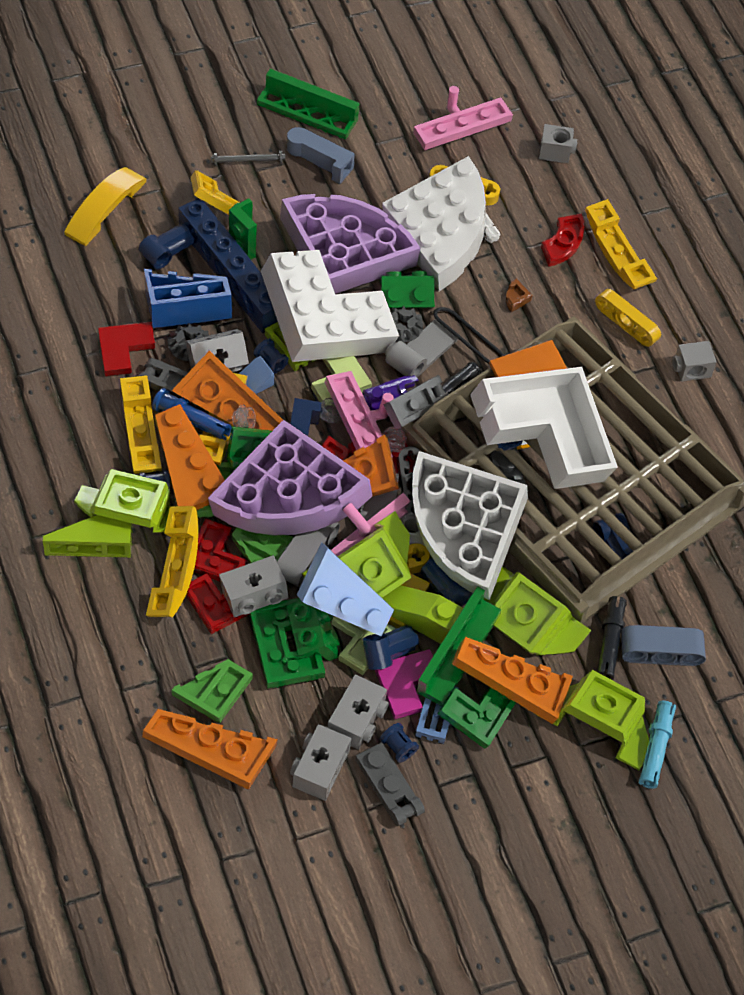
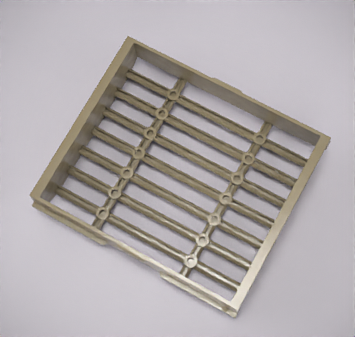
M573 316L566 322L552 327L517 351L553 340L559 353L567 348L591 372V374L586 376L589 387L595 383L604 384L670 449L661 456H658L590 389L598 413L649 464L638 470L609 442L616 464L629 478L619 485L610 476L604 482H600L609 492L599 499L584 485L572 486L573 491L588 505L578 514L514 449L503 451V449L498 448L497 444L487 445V443L478 448L453 423L465 415L483 433L480 425L483 417L477 416L470 394L482 379L496 377L491 367L436 402L415 424L410 422L403 426V430L406 433L405 442L408 446L416 447L421 452L454 462L431 438V436L444 428L468 453L467 456L457 462L458 464L468 467L474 464L480 465L485 472L508 479L486 457L495 450L501 451L567 519L565 523L555 528L527 499L523 511L540 527L546 536L533 544L517 527L508 551L552 597L569 609L572 617L583 624L609 604L608 600L610 597L617 596L619 598L739 511L744 503V480L686 424L684 425L636 378V375ZM537 438L524 440L544 460ZM675 459L681 460L715 494L705 501L702 500L667 464ZM655 473H660L695 508L686 515H683L647 478ZM635 487L641 488L674 523L663 530L627 492ZM613 502H620L654 537L643 545L606 507ZM593 516H599L634 552L622 560L586 521ZM573 530L579 531L613 567L601 575L564 536ZM552 545L558 546L593 584L581 594L543 555L542 552Z

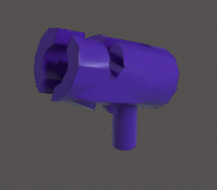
M415 375L404 376L364 389L362 394L370 411L379 409L385 393H391L396 398L407 392V389L414 388L415 383L419 380Z

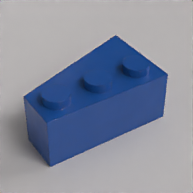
M144 269L145 293L153 328L232 318V296L227 277L203 274L183 277L177 276V272L169 271L168 275L153 274L152 269Z

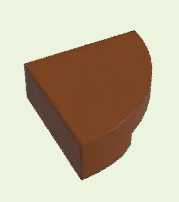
M517 279L510 283L506 293V304L511 313L532 301L533 296Z

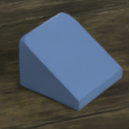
M261 356L255 358L239 373L247 376L246 385L255 394L274 385V373Z

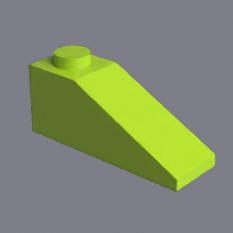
M99 515L93 516L44 535V555L131 558L132 523Z
M402 585L382 597L394 609L391 615L393 618L411 626L440 644L463 610L461 606L441 595Z

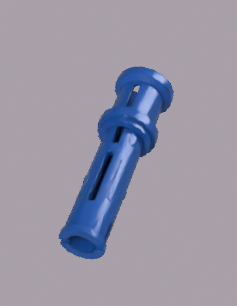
M165 388L156 394L152 404L154 411L163 412L181 404L193 426L219 439L226 440V436L229 437L232 427L230 424H226L190 406V402L187 399H179L171 395L170 391Z

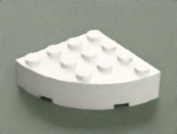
M469 156L382 203L383 212L388 214V218L398 226L401 224L420 246L417 264L422 271L427 272V276H434V286L438 291L454 282L464 272V268L469 262L473 261L477 255L484 237L486 201L481 177Z
M419 451L413 470L412 496L417 527L423 543L435 563L452 580L474 593L477 586L484 589V598L490 600L528 499L527 485Z

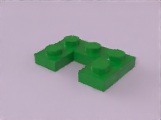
M300 598L284 600L249 613L267 689L325 678V668L322 657L318 652L301 657L298 655V651L290 652L285 632L292 631L287 606L300 600Z
M489 687L479 704H477L455 688L451 691L437 714L486 749L490 746L516 702Z

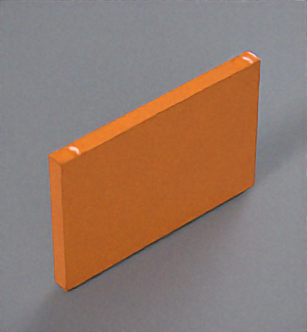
M553 340L492 359L489 362L496 377L568 369Z

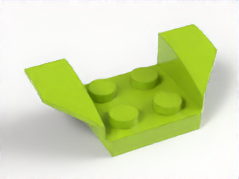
M113 469L105 475L99 489L82 485L74 500V503L90 517L99 515L149 528L154 527L153 533L165 532L171 507L169 506L170 490L166 482Z
M396 511L374 524L377 529L375 532L337 556L381 597H384L411 578L410 570L407 566L410 534ZM308 569L301 573L304 578L308 572Z
M503 566L490 600L484 598L485 601L501 609V614L493 627L531 655L573 653L591 632L589 628L572 617V613L565 605L522 574L517 572L513 574Z
M592 670L578 684L569 686L559 718L553 724L558 727L567 712L622 742L616 759L640 770L649 744V737L643 720L645 697Z

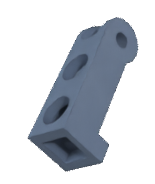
M301 127L292 128L287 133L288 153L293 156H302V158L332 173V181L341 184L354 169L355 153Z

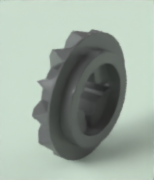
M404 306L398 310L394 307L392 308L391 315L399 334L396 341L409 342L419 337L423 331L422 316L416 314L414 308L411 310H406ZM400 319L402 320V322H407V328L403 326V324L401 323L398 324V320Z
M190 323L185 327L178 325L175 331L170 332L168 340L170 352L178 359L189 361L185 337L191 340L209 336L208 331L202 330L200 325L197 327L191 326Z

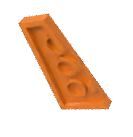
M210 351L172 390L174 393L235 427L273 431L283 421L278 414Z
M181 404L156 414V424L177 506H194L196 510L210 505L208 498L225 479Z
M385 434L377 438V442L366 448L364 446L354 451V455L343 460L370 480L372 497L399 489L388 438Z
M467 637L460 643L452 662L454 666L551 724L559 718L573 678L572 675L566 673L562 675L553 673L550 667L542 664L536 667L525 663V658L517 655L512 657L503 655L500 649Z
M157 709L144 728L142 735L143 738L248 790L276 748L278 739L267 737V740L253 737V733L243 730L240 733L223 729V725L211 723V725L198 723L195 718Z

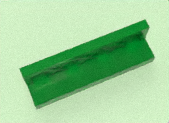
M271 68L266 74V87L257 99L258 106L345 140L359 117L360 103ZM269 94L279 97L280 100L272 102L267 100ZM298 104L302 109L292 110L288 105ZM321 113L325 118L315 119L311 114ZM341 121L347 125L343 130L334 126L333 123Z
M478 586L418 681L417 693L441 707L464 674L463 670L452 664L460 643L465 637L483 643L501 614L500 608L484 600L485 590Z

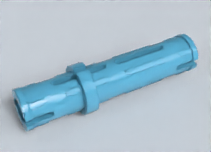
M669 701L658 702L654 722L649 727L650 740L639 778V784H643V787L657 788L667 742L673 734L671 726L676 705H672V702Z

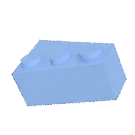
M321 542L297 596L305 604L382 636L394 609Z

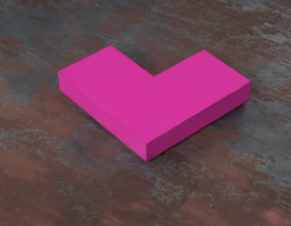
M430 649L394 659L392 666L375 670L381 687L387 689L386 700L389 702V708L394 720L422 712L423 706L415 685H418L419 678L433 658Z

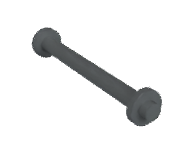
M279 151V154L217 156L214 153V156H211V163H214V166L221 162L279 160V163H282V160H285V154H282V151Z

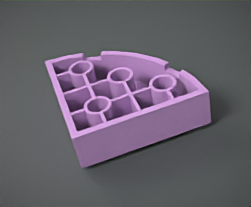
M307 194L282 199L280 219L298 251H320L335 294L380 279L381 276H386V272H400L417 266L420 246L401 224L398 226L388 218L387 213L363 201L340 195H330L329 198L315 197V194Z
M283 420L211 494L208 500L213 515L232 526L249 532L267 535H296L319 530L339 522L347 517L343 509L348 504L352 503L358 510L373 495L370 480Z

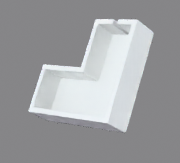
M319 250L297 251L295 256L293 252L271 253L261 270V274L292 362L385 353L388 346L399 337L383 291L335 295Z
M582 367L482 379L470 394L477 416L483 417L480 425L487 445L537 438L554 489L604 482L618 468Z

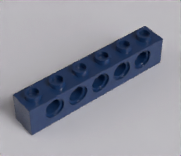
M198 198L179 207V224H185L190 229L194 238L193 247L216 276L227 277L231 295L261 333H265V328L277 323L278 320L261 272L203 200Z

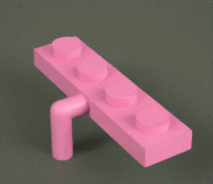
M451 86L447 101V109L450 115L414 126L413 133L423 149L427 150L512 121L513 114L502 98L460 111L457 106L459 88Z
M352 371L326 376L325 385L356 450L363 446L366 448L377 442L376 439L381 437L382 433L376 421L388 417L383 404L393 400V395L385 393L379 409L370 411Z
M402 493L368 521L364 519L352 503L348 504L343 511L358 529L331 551L336 556H339L375 532L377 529L374 524L396 511L400 519L408 513L406 508L411 501Z

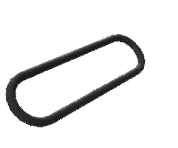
M439 307L434 310L433 315L437 322L486 363L489 364L490 360L442 321L437 315L439 311H446L452 314L501 357L505 356L501 350L453 310L446 307Z

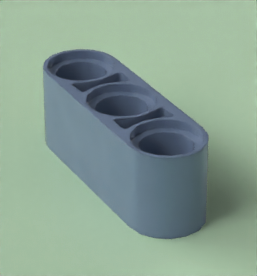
M631 625L621 630L622 659L626 662L696 666L706 661L704 632L700 629Z

